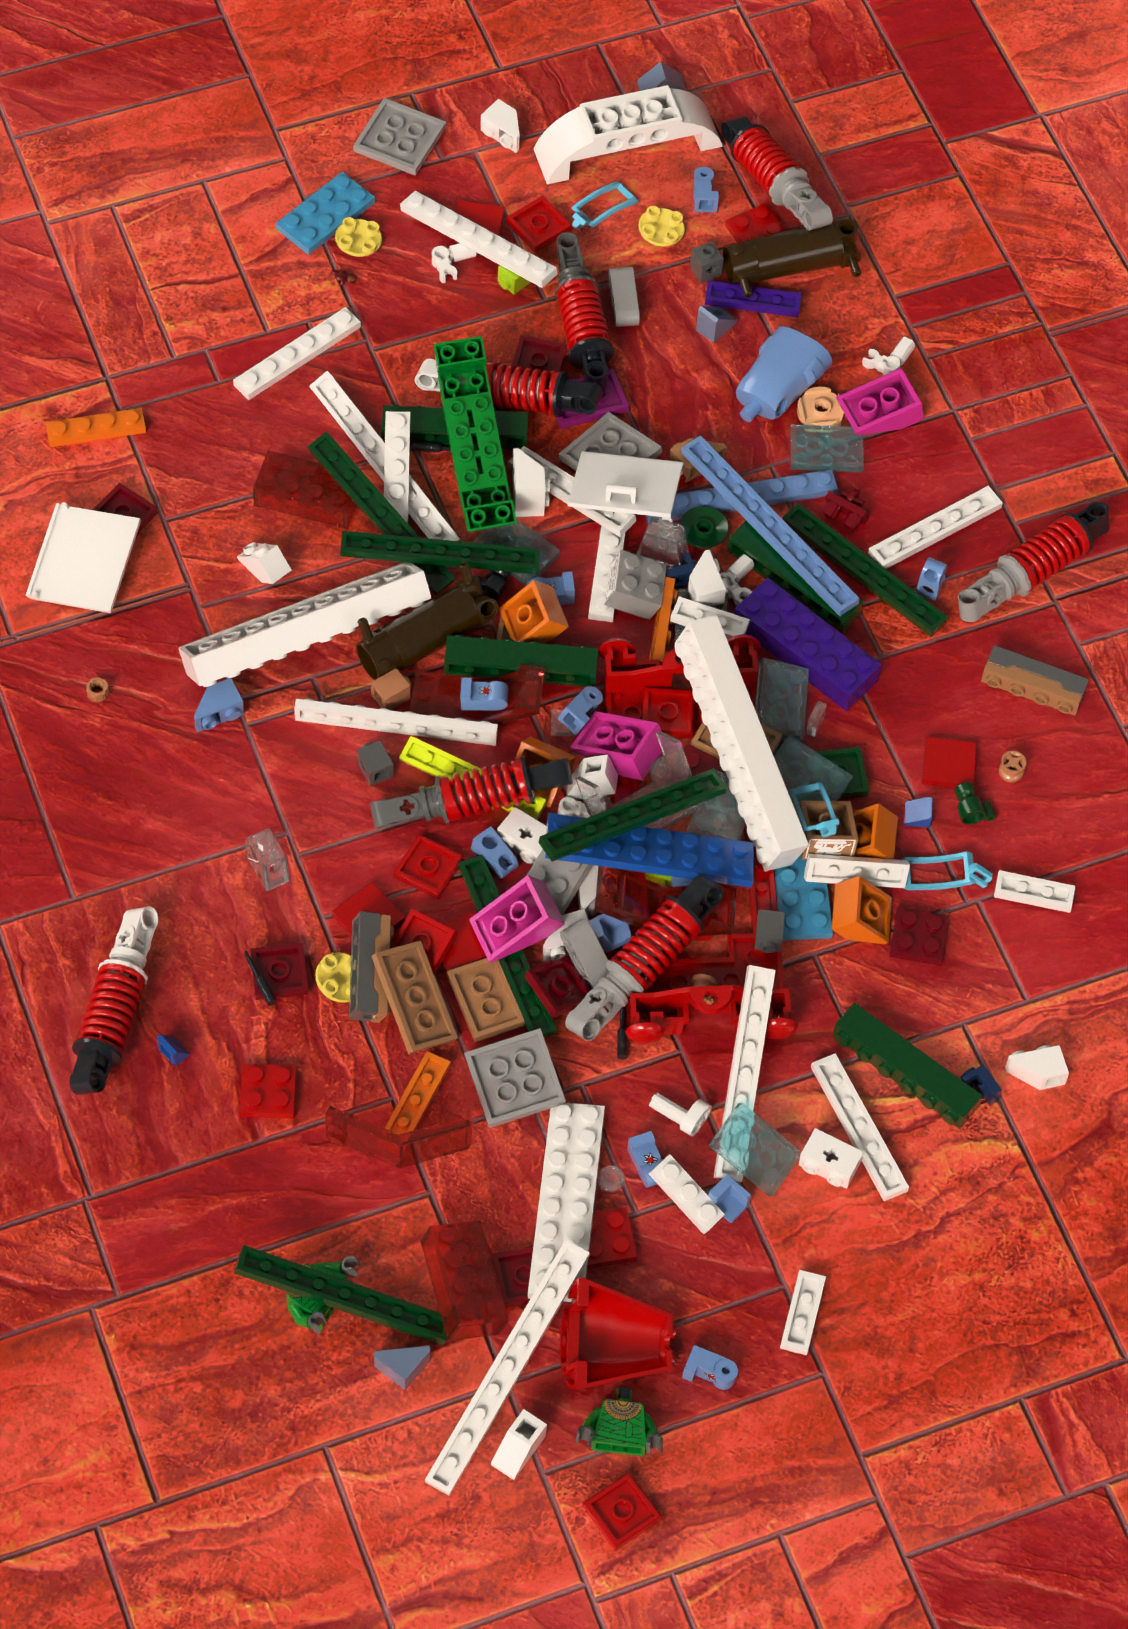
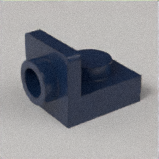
M689 552L683 553L682 566L675 565L666 569L665 577L675 579L674 589L688 586L689 576L697 565L696 560H692Z
M984 1065L977 1069L974 1067L963 1073L961 1080L970 1087L975 1085V1090L983 1095L982 1099H985L990 1106L999 1101L1002 1089Z

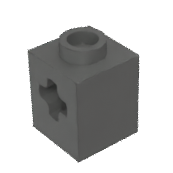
M713 241L692 249L690 268L700 284L722 275L723 257Z
M381 740L375 743H367L357 749V763L370 786L393 778V763Z
M758 910L755 950H761L765 953L781 951L785 912Z

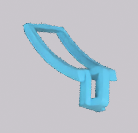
M620 182L611 183L592 192L571 207L575 211L572 216L575 219L572 226L576 229L586 225L595 227L612 214L637 204L639 200ZM614 189H618L628 199L610 208L593 221L580 209L594 198Z
M822 782L788 790L804 832L820 830L823 838L836 834V825L839 824V820L835 817ZM820 790L831 820L807 827L795 795Z
M970 852L935 857L902 858V860H907L909 864L940 863L963 859L965 870L964 880L935 884H911L909 867L905 890H941L975 883L985 888L988 882L992 880L993 873L981 865L973 863V854ZM976 872V873H978L979 875H981L982 877L979 878L978 876H976V875L973 874V873Z

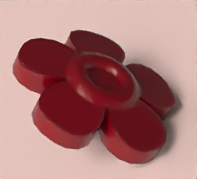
M345 270L331 271V275L335 276V279L339 280L341 285H344L345 281L355 284L358 278L356 275Z

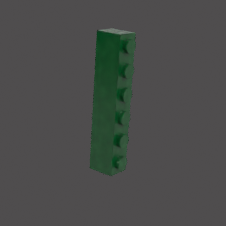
M383 405L381 438L384 442L386 411L410 412V445H413V441H421L449 446L443 407ZM494 410L501 449H521L523 446L527 448L528 412Z
M747 520L729 537L727 552L737 559L745 554L753 560V570L765 579L769 578L842 634L861 615L863 601L859 599L858 605L839 616Z
M447 636L444 674L595 687L598 649L589 646L574 647L564 644H541L535 641L528 643L516 642L511 639L493 640L487 637Z
M853 1003L835 1024L833 1037L841 1046L850 1048L860 1060L866 1063L869 1062L877 1068L882 1076L894 1080L904 1092L913 1094L920 1099V1102L926 1108L935 1110L948 1124L955 1125L961 1129L979 1108L983 1095L856 1003Z

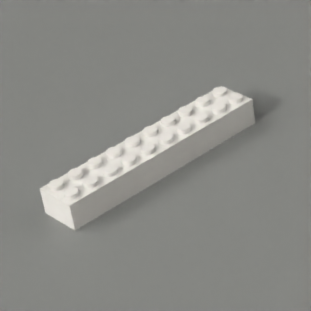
M403 562L180 646L178 649L186 674L199 686L208 687L216 684L217 680L223 677H235L244 669L259 668L264 665L265 661L283 659L287 656V653L294 650H306L310 648V644L315 642L323 643L330 641L336 634L351 633L359 626L357 621L362 617L367 618L369 625L377 623L379 618L386 615H398L402 613V609L407 607H419L425 604L426 600L431 599V594L424 571L412 563Z
M714 615L689 621L675 642V652L681 658L684 666V675L690 681L693 688V698L700 706L703 723L708 726L712 746L717 749L720 757V766L728 777L729 789L736 797L738 812L744 818L747 825V834L756 848L757 860L762 864L765 872L792 865L809 844L718 616Z

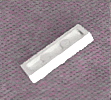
M679 597L671 614L670 621L687 626L689 621L717 615L728 640L735 635L745 634L750 619Z
M999 870L994 897L1070 913L1075 886Z
M670 1154L648 1173L703 1234L708 1232L725 1215Z
M799 1270L780 1349L807 1355L826 1276Z

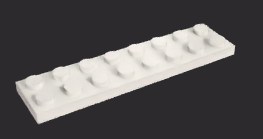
M566 1103L550 1108L528 1299H531L565 1239L589 1252L605 1106ZM588 1259L576 1279H586ZM567 1294L563 1302H571L572 1299H568Z

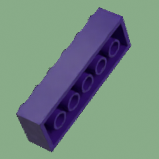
M769 578L763 581L735 608V615L750 619L746 635H752L757 638L763 648L846 712L879 681L882 664Z

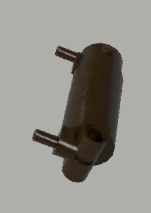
M842 219L810 231L803 227L751 237L747 241L724 245L723 263L730 284L738 283L741 286L744 297L750 298L753 296L750 283L825 268L850 267L852 275L859 277L862 272L858 264L861 256L856 245L858 225L851 219Z
M467 562L459 565L463 579L455 583L456 587L389 624L371 631L367 618L362 617L357 621L363 636V641L356 645L357 655L363 668L373 680L378 679L395 668L401 671L446 647L447 636H465L496 616L498 612L497 602L484 594L479 578L472 575Z

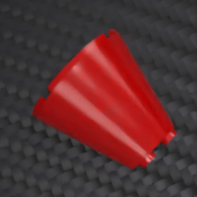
M576 1279L568 1294V1299H572L568 1308H564L560 1330L562 1375H568L569 1380L566 1379V1385L570 1389L580 1390L672 1370L676 1359L675 1351L670 1349V1340H673L676 1335L673 1314L588 1279Z

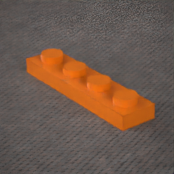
M142 408L45 422L50 447L146 433Z
M665 577L662 606L656 612L649 660H660L661 665H663L664 657L668 653V651H665V645L669 644L671 638V631L668 630V624H672L670 621L673 612L671 604L675 603L678 592L677 589H674L675 579Z
M426 1051L379 1138L380 1144L404 1154L451 1066V1061Z

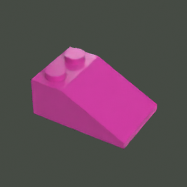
M902 368L836 397L856 436L900 430L924 420L922 403Z
M595 711L572 744L571 750L585 758L608 754L618 775L643 780L666 747L667 742L659 724L656 722Z
M529 875L469 919L485 955L491 963L546 939L565 925L546 883Z

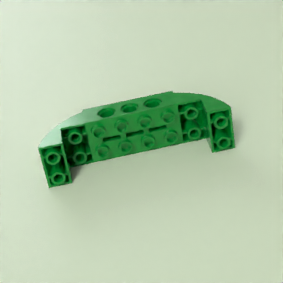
M482 336L433 344L444 419L467 531L472 532L517 524L488 381Z

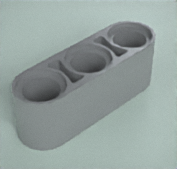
M633 267L609 268L608 279L615 327L639 326V307Z
M581 919L560 931V937L577 971L590 990H592L598 984V980L601 977L605 978L609 973L605 965L608 959L590 924L585 919Z

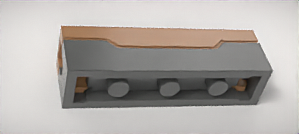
M995 645L986 663L981 682L986 683L990 687L1003 689L1015 696H1022L1035 701L1037 704L1047 705L1058 709L1062 713H1069L1075 716L1089 679Z
M360 911L352 920L349 1019L380 1023L390 1013V1004L371 957L377 952L390 949V941L394 932L393 925H390V915Z

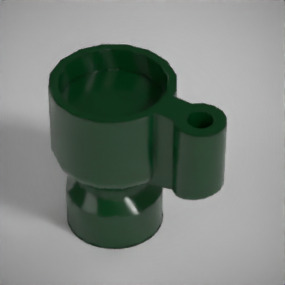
M966 782L955 787L954 792L957 800H959L957 809L963 824L971 825L982 820L992 821L996 818L992 803L983 802L975 796L976 791L973 783Z

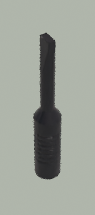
M413 441L412 451L439 453L441 451H450V446H443L440 443Z
M245 951L244 956L256 977L255 983L267 1005H274L277 999L265 977L260 975L250 955Z
M625 1007L620 1009V1028L617 1030V1058L622 1060L628 1058V1037L625 1033Z

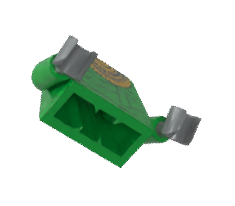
M352 1255L347 1256L343 1261L314 1263L313 1265L304 1264L306 1267L347 1281L346 1274L356 1277L358 1272L353 1267L361 1265ZM287 1292L288 1311L298 1326L313 1329L316 1334H320L325 1325L329 1324L328 1320L335 1308Z
M626 1387L616 1389L615 1400L605 1399L602 1407L594 1408L583 1421L582 1426L578 1428L575 1443H578L579 1440H586L588 1442L587 1446L591 1447L592 1451L644 1457L645 1449L646 1453L650 1454V1449L657 1448L660 1450V1453H663V1438L659 1435L651 1415L644 1412L643 1404L632 1402L633 1390Z

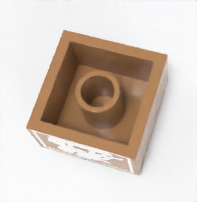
M800 801L799 806L807 827L831 820L825 801ZM830 801L835 817L839 820V824L836 825V834L823 838L820 830L804 832L809 845L801 854L802 860H807L808 854L854 857L858 835L851 801Z

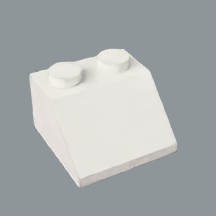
M513 448L512 481L516 517L544 516L545 506H549L550 478H545L543 466L519 448Z

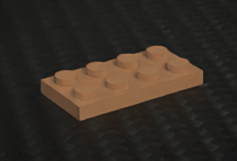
M421 941L380 951L371 956L408 1054L444 1045L458 1039Z

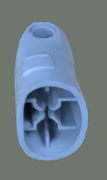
M779 326L773 335L769 336L763 345L760 346L758 358L736 389L737 399L745 406L740 412V416L747 422H751L757 414L771 420L779 418L800 395L831 367L832 357L830 353L812 338L792 328Z

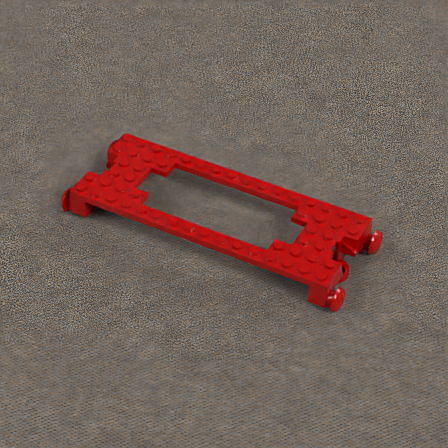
M735 635L728 639V644L759 719L756 685L759 673L757 652L760 650L761 644L752 635ZM625 638L608 639L602 643L598 650L599 656L605 659L604 690L606 713L642 720L644 687L671 689L673 674H684V666L676 661L678 656L675 648L666 654L663 665H661L660 660H636V654H634L636 651L635 646ZM695 700L692 738H694L703 722L702 711ZM664 737L665 739H680L678 737ZM661 754L659 755L656 761L661 760ZM618 775L616 793L612 794L613 808L639 798L637 779ZM742 817L744 841L753 842L748 837L747 825ZM754 843L753 884L751 888H748L752 933L727 934L728 957L676 958L674 961L670 960V966L668 968L663 967L664 972L661 975H656L657 980L652 982L653 984L645 993H630L629 1003L627 1004L629 1027L625 1031L630 1041L636 1044H650L660 1040L663 1035H682L683 1025H689V1015H697V1010L711 1015L730 1014L731 1023H734L735 1033H737L747 966L749 965L775 970L765 1037L780 1040L788 1038L796 1032L798 1024L790 1019L789 988H785L781 951L765 953L754 949L758 910L777 911L774 870L764 871L762 864L757 860ZM617 869L619 874L620 911L628 919L633 936H636V932L648 921L644 872ZM705 974L715 978L718 985L692 986L691 981L694 975ZM706 996H714L713 1004H707L704 998Z

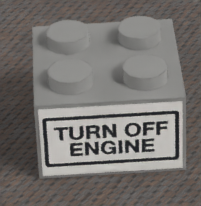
M620 550L609 565L604 605L650 620L662 606L667 564Z

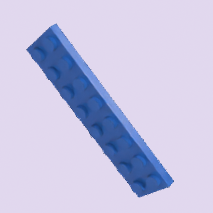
M549 813L546 834L585 818ZM643 826L558 859L561 861L686 879H694L696 876L702 875L715 883L751 888L753 884V842Z

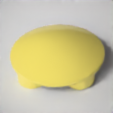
M657 206L648 207L638 224L642 237L656 246L664 247L676 244L681 240L685 231L683 216L680 212L658 208Z
M347 217L343 219L342 224L336 230L335 240L338 247L345 253L363 257L375 253L380 248L382 235L377 222Z
M342 952L327 954L316 968V982L319 989L326 997L333 1001L346 1003L350 1000L351 955Z

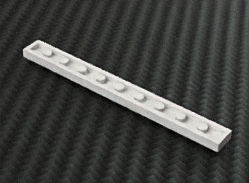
M326 371L309 387L384 481L385 442L332 374ZM409 474L408 513L428 539L463 542Z
M565 1239L428 1473L425 1483L448 1496L451 1495L590 1256V1252Z

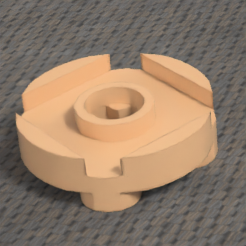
M810 388L798 400L797 415L806 430L829 431L841 426L845 414L836 400L837 395L832 393L830 388ZM818 406H822L823 409L827 410L825 412H819L817 411Z

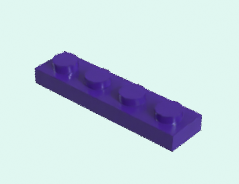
M708 281L705 305L798 318L802 293L751 286L753 296L745 298L741 286L738 284Z

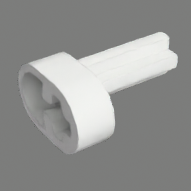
M659 1093L654 1094L652 1101L649 1103L651 1108L678 1123L680 1130L691 1137L700 1130L712 1110L711 1105L698 1099L687 1111Z

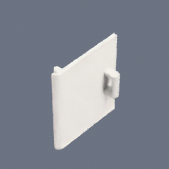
M582 451L570 492L568 506L671 518L680 476L683 474L684 462Z
M62 502V504L56 503L26 596L33 600L111 613L141 519L70 507L65 502Z

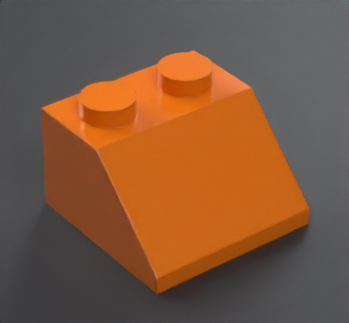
M535 580L499 608L511 640L516 642L530 643L535 641L544 643L552 641L569 627L553 586Z
M530 736L521 742L515 758L520 759L525 756L530 767L568 758L571 771L576 756ZM564 786L538 790L536 795L546 799L547 803L545 806L551 808Z
M879 803L854 811L853 816L858 835L854 857L894 860L898 817Z
M860 876L835 884L832 930L850 941L877 944L889 943L892 897Z

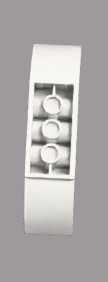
M666 85L581 103L580 107L568 112L546 129L538 139L534 152L546 183L552 184L569 180L571 161L692 135L695 136L700 151L723 147L705 103L690 92L669 88Z

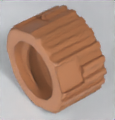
M99 677L90 679L86 685L89 700L97 703L103 702L108 698L109 685L106 680ZM95 687H101L103 689L99 693L93 692V688Z

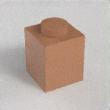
M395 668L371 682V696L381 708L392 710L410 700V688H412L409 678L405 674L402 675Z

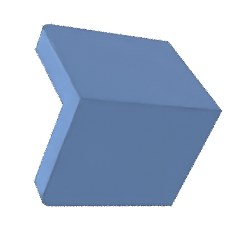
M614 907L590 920V925L606 953L628 943L629 939L633 936L628 919L618 907Z
M727 1174L708 1194L711 1200L725 1214L723 1217L730 1223H733L748 1208L751 1194Z

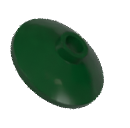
M707 506L694 507L688 510L682 516L679 524L682 538L688 544L697 548L715 547L721 544L728 534V522L725 516L720 511Z

